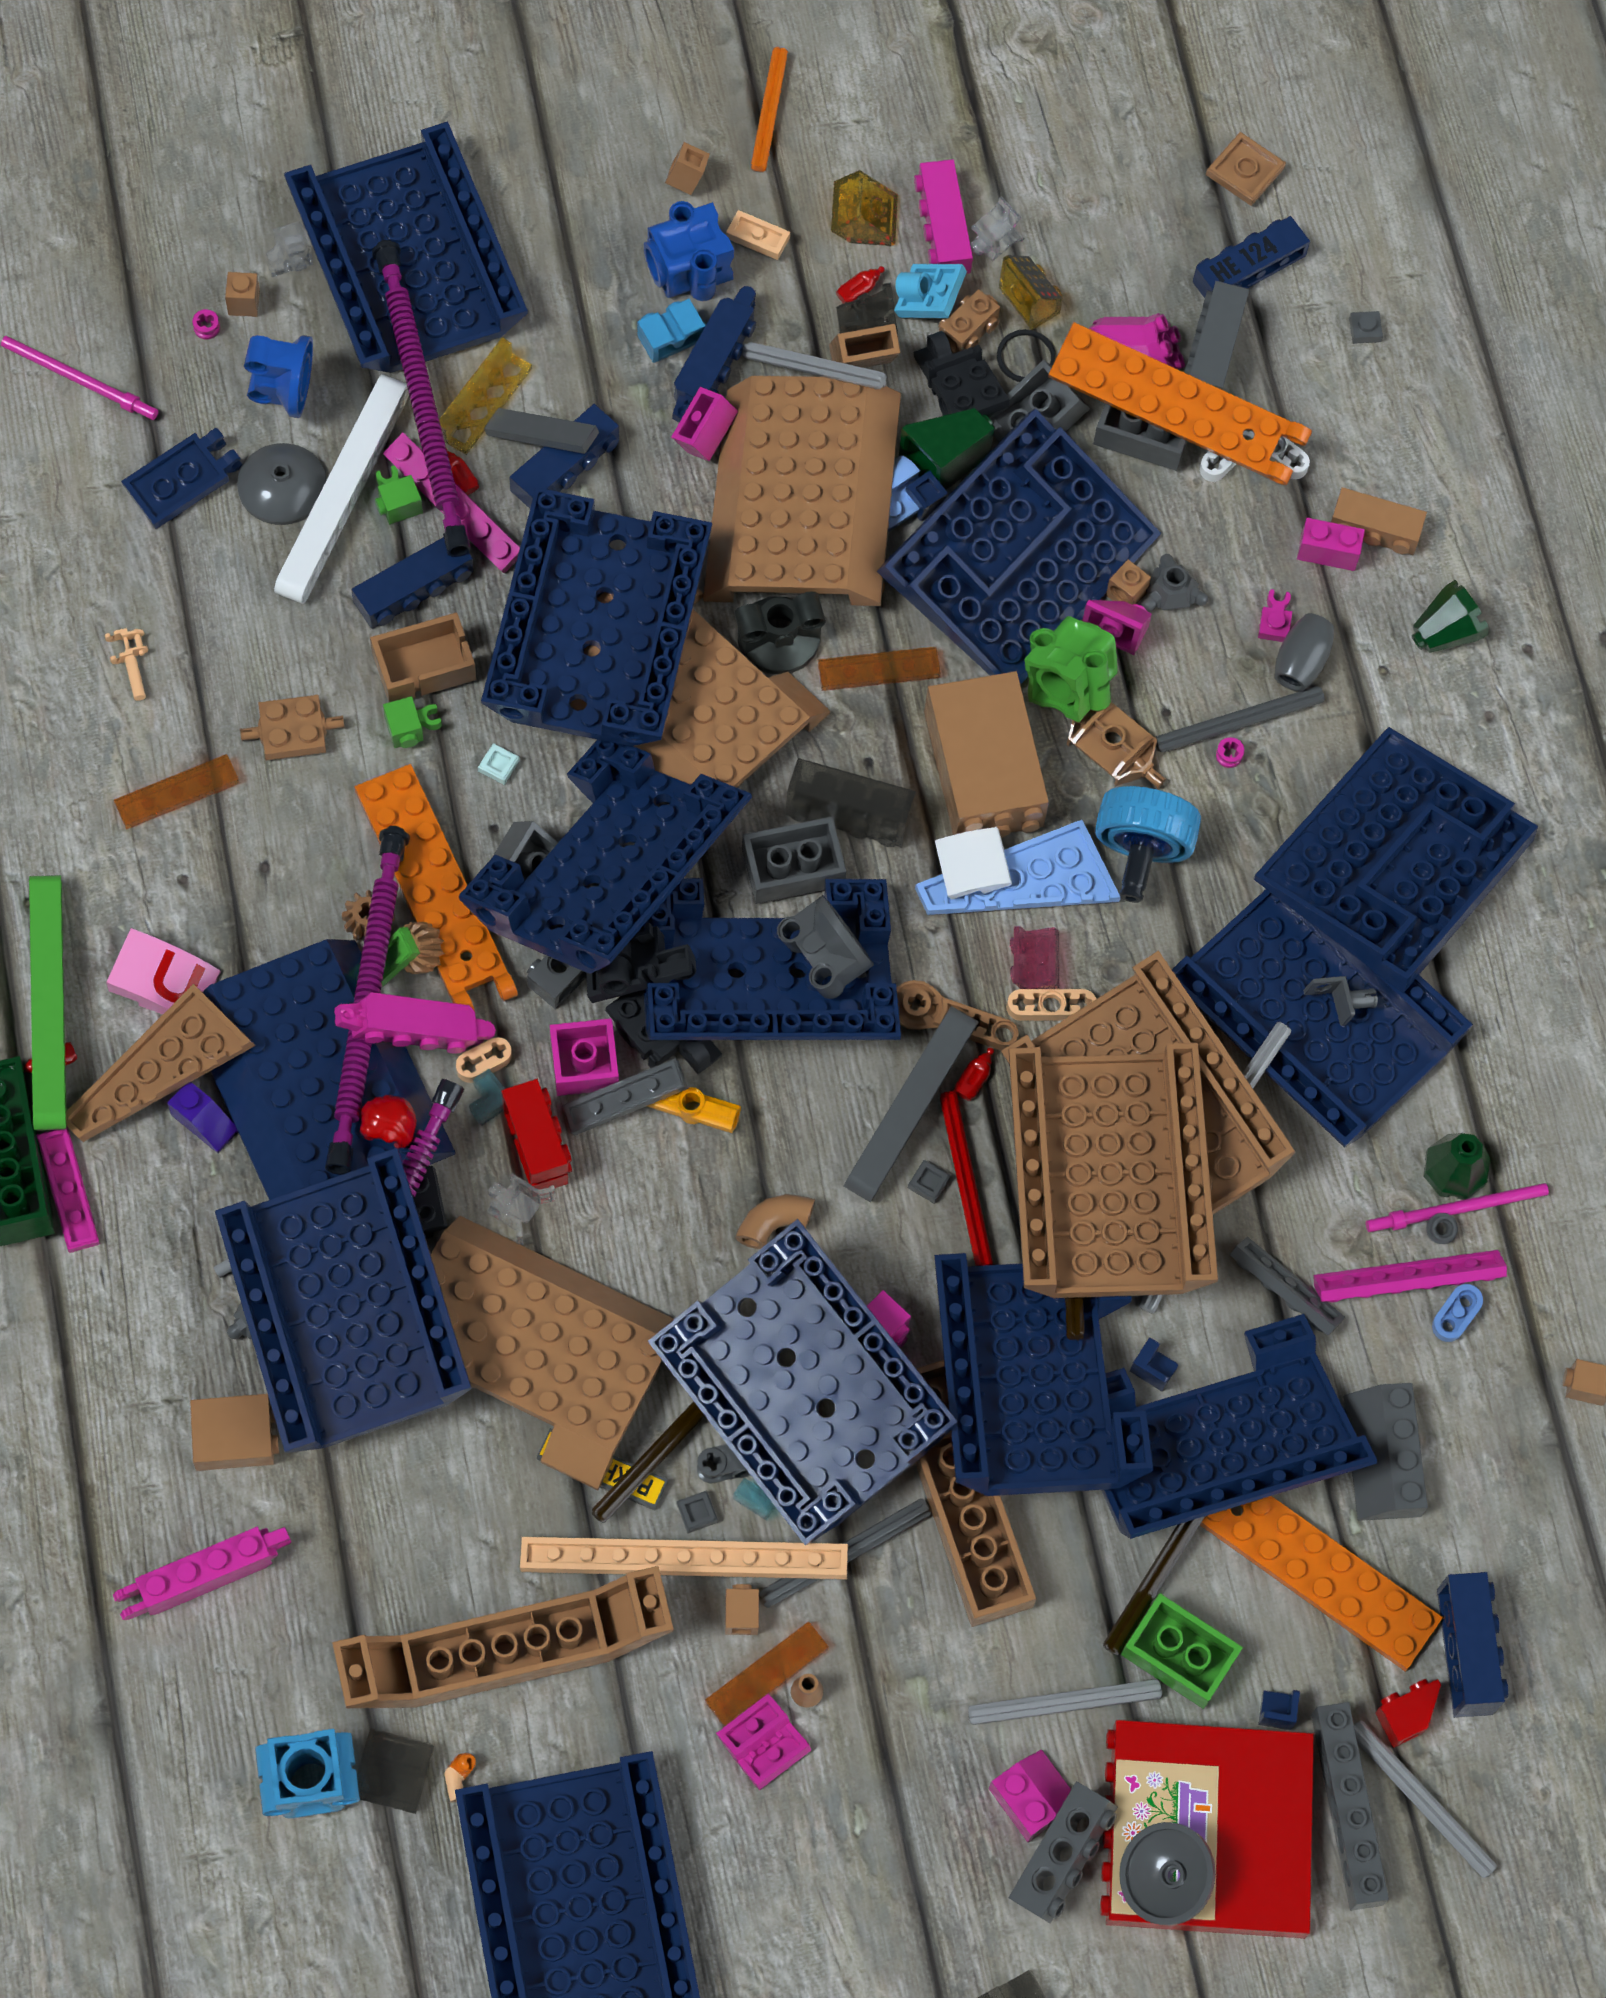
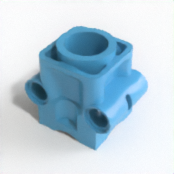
M328 1729L302 1735L267 1739V1744L255 1747L258 1778L263 1780L259 1784L262 1814L264 1816L283 1815L285 1818L292 1819L338 1812L345 1805L360 1801L357 1772L355 1769H352V1766L355 1765V1755L351 1733H336L335 1729ZM317 1764L325 1769L322 1780L314 1787L301 1789L291 1784L294 1773L301 1766Z

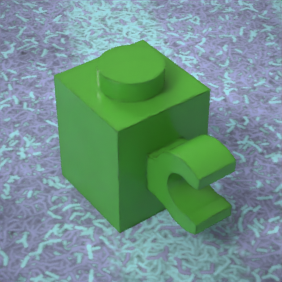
M394 465L391 466L392 477L383 478L380 470L376 471L379 498L375 499V503L380 516L386 515L389 525L423 514L422 500L412 475L399 479L398 469Z
M412 696L383 704L384 717L394 748H410L423 741L422 726L429 730H437L442 727L441 718L435 720L428 718L431 714L438 713L436 704H430L420 710H416Z

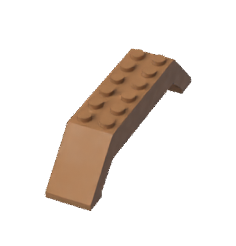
M659 1566L626 1573L625 1576L604 1586L579 1594L404 1635H360L335 1641L332 1644L346 1708H416L610 1662L673 1632L674 1629Z

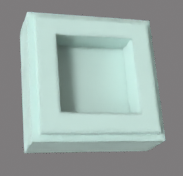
M493 743L478 766V772L505 785L520 761L519 756Z

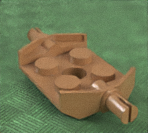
M1111 702L1106 709L1101 711L1090 710L1080 722L1072 720L1067 745L1074 744L1115 778L1114 784L1116 786L1140 779L1141 777L1148 779L1158 789L1165 783L1166 778L1153 769L1154 764L1152 760L1157 739ZM1109 732H1115L1121 737V741L1110 743L1106 740L1105 735Z

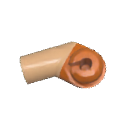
M470 1753L457 1755L445 1770L444 1776L451 1803L457 1802L455 1790L464 1788L463 1781L476 1766V1759Z

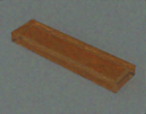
M936 647L818 659L817 663L821 691L940 678L941 675Z
M225 754L114 799V804L127 830L240 784L228 755Z
M808 1621L706 1698L705 1703L722 1726L725 1727L765 1695L772 1693L826 1652L829 1646Z

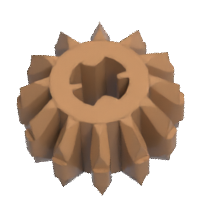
M369 889L366 891V897H361L356 892L354 894L355 902L346 901L345 908L347 911L342 913V920L346 922L344 925L347 933L353 932V939L356 941L365 936L368 919L367 916H363L369 914L372 892Z
M410 922L405 924L404 927L409 928L420 952L405 967L406 972L411 974L433 972L434 967L441 965L439 956L445 954L441 950V944L444 940L438 938L440 930L433 928L432 924L427 922Z

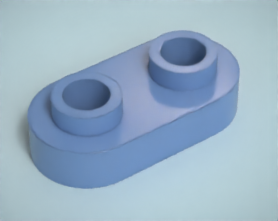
M1462 1284L1455 1288L1433 1319L1432 1330L1438 1339L1444 1342H1453L1460 1338L1483 1305L1481 1291L1471 1284ZM1460 1299H1467L1470 1302V1306L1464 1307L1461 1305ZM1443 1323H1450L1453 1330L1446 1331L1443 1328Z

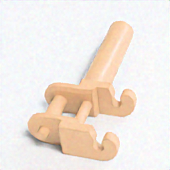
M127 628L114 631L113 636L110 633L105 634L107 642L118 640L124 642L125 652L119 653V658L111 656L110 661L112 664L125 663L134 700L140 701L145 699L146 695L137 658L135 657L138 655L143 656L148 652V647L143 646L141 640L144 631L141 629L127 631ZM135 639L137 647L130 648L128 640Z

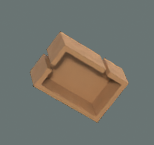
M457 612L370 637L372 654L388 702L411 696L416 698L415 692L420 691L421 696L476 680L475 663L468 642L465 640V634Z

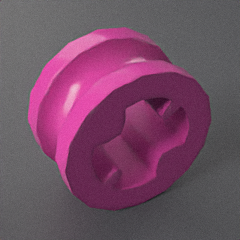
M203 309L194 315L192 324L194 332L199 338L212 339L218 335L220 324L215 312ZM201 322L211 323V327L201 326Z
M1232 737L1221 740L1216 750L1218 763L1226 768H1233L1239 765L1245 750L1240 740ZM1225 748H1227L1228 751L1230 750V748L1236 750L1234 755L1235 757H1233L1232 754L1230 755V757L1225 756Z

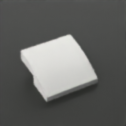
M997 827L968 831L935 840L947 895L951 900L976 891H981L985 894L1012 885L1000 832Z

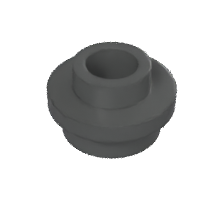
M1437 1213L1428 1220L1426 1232L1434 1243L1448 1244L1455 1239L1458 1233V1225L1451 1215ZM1439 1223H1443L1446 1226V1231L1442 1235L1436 1229Z

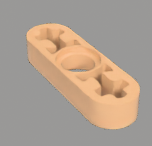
M1018 989L1009 995L1006 1009L1010 1017L1019 1021H1063L1080 1010V1006L1076 1005L1079 999H1084L1085 1004L1088 1005L1096 1000V997L1091 991L1086 989ZM1034 998L1039 999L1037 1004L1038 1011H1034ZM1047 998H1054L1059 1001L1060 1009L1055 1012L1047 1011L1043 1006V1002ZM1066 998H1069V1011H1065ZM1017 999H1023V1003L1026 1005L1023 1011H1020L1018 1006L1015 1005Z

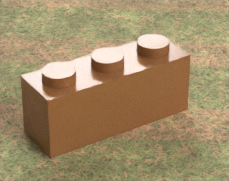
M1342 487L1331 522L1365 529L1363 541L1368 545L1383 546L1392 549L1398 554L1414 555L1427 512Z

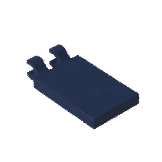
M214 428L201 439L196 433L192 434L121 481L123 487L155 529L161 527L229 482L230 480L226 473L235 472L242 467L243 464L240 462V457L234 449L228 451L218 460L210 453L226 446V442L223 439L224 436L218 428Z

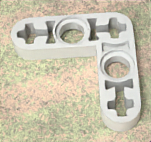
M1245 430L1243 437L1246 440H1251L1254 438L1253 431L1247 432ZM1281 436L1278 442L1281 450L1273 452L1270 460L1291 468L1293 473L1290 479H1301L1308 471L1309 457L1293 442ZM1208 451L1201 460L1199 471L1205 480L1216 482L1221 480L1236 463L1221 457L1222 460L1219 463L1218 469L1210 470L1208 466L1214 465L1219 460V455ZM1299 461L1301 463L1300 466H1295L1294 468L1290 466L1291 462L1296 463Z

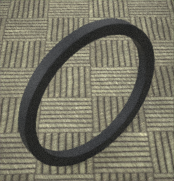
M1026 329L1017 330L1005 336L1000 342L997 350V362L1001 371L1010 379L1020 382L1025 378L1010 372L1005 367L1001 357L1004 345L1010 339L1017 336H1033L1044 342L1050 351V365L1053 366L1055 362L1054 347L1049 339L1039 332Z

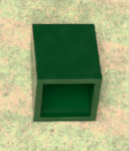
M975 408L907 424L902 428L899 456L907 457L920 470L919 477L931 471L943 488L947 490L976 468L991 452L995 428L989 417L981 415Z

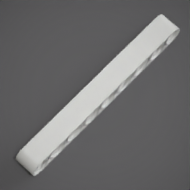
M384 374L378 378L278 575L274 588L276 594L304 604L308 599L408 400L409 393L405 382Z

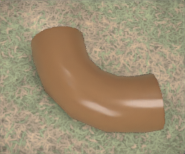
M790 1194L765 1199L748 1212L737 1231L736 1240L745 1246L761 1249L767 1244L772 1232L779 1227L789 1226L799 1219L803 1226L807 1228L815 1199Z

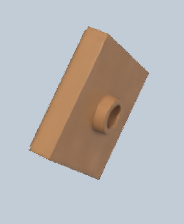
M1239 132L1208 167L1206 176L1252 206L1283 171L1286 162Z

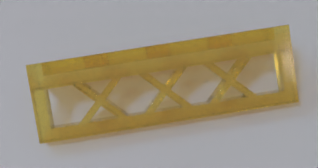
M503 337L439 419L445 443L465 455L468 454L484 433V428L498 408H503L532 370V364L513 354L512 343ZM509 362L521 368L517 375L504 377L503 370ZM503 386L504 393L500 397L488 399L487 390L490 387ZM486 406L487 415L484 418L471 420L470 413L474 408ZM470 428L471 436L465 444L452 437L457 430Z

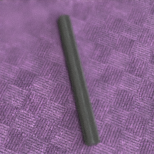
M1316 686L1156 736V748L1163 753L1323 703L1325 700L1323 690Z
M920 1498L842 1543L848 1544L847 1563L930 1516L931 1510L928 1503L923 1498ZM781 1578L760 1590L759 1597L764 1606L770 1608L819 1579Z

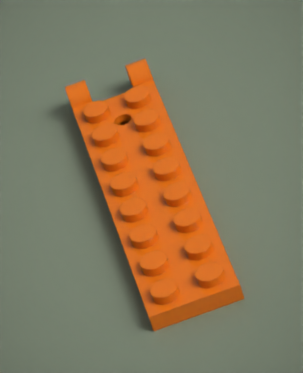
M1073 322L1048 374V377L1281 485L1288 484L1293 470L1282 463L1270 460L1280 437H1285L1296 444L1306 446L1312 434L1311 429L1300 423L1282 418ZM1245 430L1253 431L1254 438L1246 440L1243 437V432Z
M406 765L354 786L355 792L380 845V831L389 826L401 827L410 836L409 844L405 846L403 861L399 862V868L394 873V877L415 922H427L432 924L433 928L440 930L438 938L444 940L441 944V950L445 954L439 956L441 965L436 966L452 1003L470 1005L475 1011L467 991L490 981H494L503 1001L518 996L515 983L503 963L488 928L459 899L460 893L468 885L412 765ZM469 952L472 954V958L469 961H464L460 958L461 954Z
M1272 1496L1240 1505L1243 1509V1514L1240 1516H1235L1231 1512V1508L1205 1516L1200 1524L1201 1527L1405 1672L1443 1619L1438 1613Z

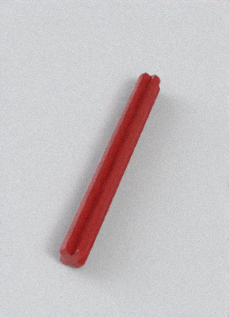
M955 1091L944 1092L940 1096V1102L975 1266L992 1265V1255L957 1093Z

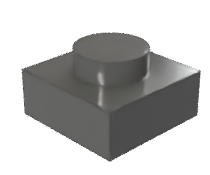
M1379 311L1352 312L1350 314L1349 322L1353 344L1382 341L1383 333Z

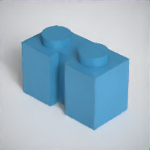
M687 299L670 304L666 308V313L661 315L657 312L643 316L641 320L637 321V336L650 359L655 363L694 346L704 330L705 324L691 300Z

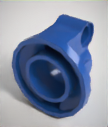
M302 335L293 343L272 340L265 336H252L244 362V368L252 373L247 392L248 398L260 404L272 403L283 405L289 417L300 418L304 410L310 384L313 360L312 336Z

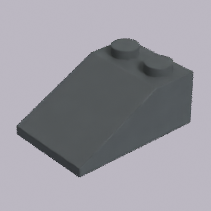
M1043 360L1007 394L1009 407L989 414L987 417L992 421L995 428L993 436L1000 443L1025 415L1035 408L1055 429L1061 427L1064 431L1075 424L1090 408L1073 388L1048 377L1052 366Z

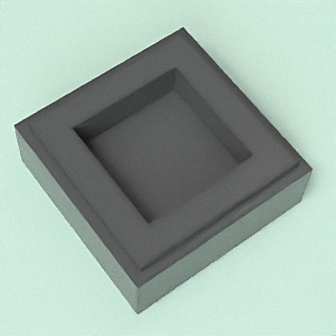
M923 1160L907 1188L935 1204L950 1180L951 1175Z
M707 1490L676 1501L687 1534L718 1523Z

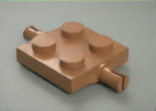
M319 695L258 702L260 713L258 727L240 728L242 741L260 739L264 746L265 759L273 760L326 753L325 737L327 730L345 727L343 715L325 718L320 708Z

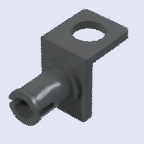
M1346 976L1313 979L1303 990L1304 995L1332 993L1341 1026L1347 1025L1354 1017V1009L1375 1008L1378 1002L1377 995L1371 996V994H1376L1374 988L1350 991ZM1329 984V985L1324 986V987L1316 988V987L1321 986V985Z

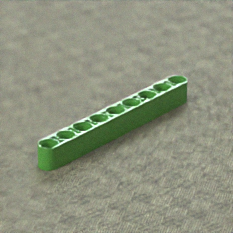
M61 875L29 876L34 1131L66 1130Z

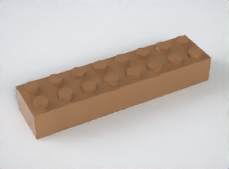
M944 1360L916 1368L949 1409ZM950 1431L939 1444L915 1462L968 1619L971 1627L1031 1609L1035 1604L1036 1596L1001 1497L986 1496L956 1482Z

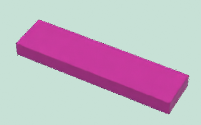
M66 1126V1130H51L37 1134L68 1252L72 1253L100 1245L68 1127Z

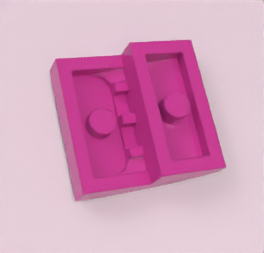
M769 1693L716 1733L725 1748L758 1790H761L811 1751L808 1742L790 1723L786 1713Z

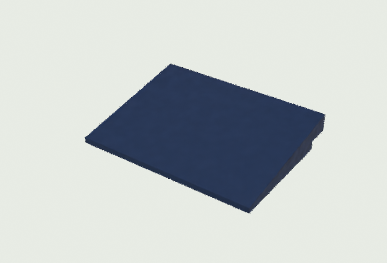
M1035 408L1025 415L887 559L877 572L990 676L1017 671L1021 685L1028 677L1024 659L1031 652L1030 635L1032 632L1040 628L1054 631L1067 616L1081 620L1084 616L1088 600H1100L1107 592L1109 579L1127 560L1134 563L1160 536L1161 532L1061 427L1055 429Z
M1388 727L1255 874L1254 880L1404 993L1534 841L1538 826L1514 812L1515 803Z

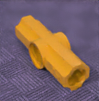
M689 1087L682 1092L647 1106L681 1117L688 1124L701 1123L729 1133H733L734 1129H736L741 1112V1106L704 1095L701 1090L694 1087ZM692 1101L700 1104L694 1110L684 1108L686 1104Z

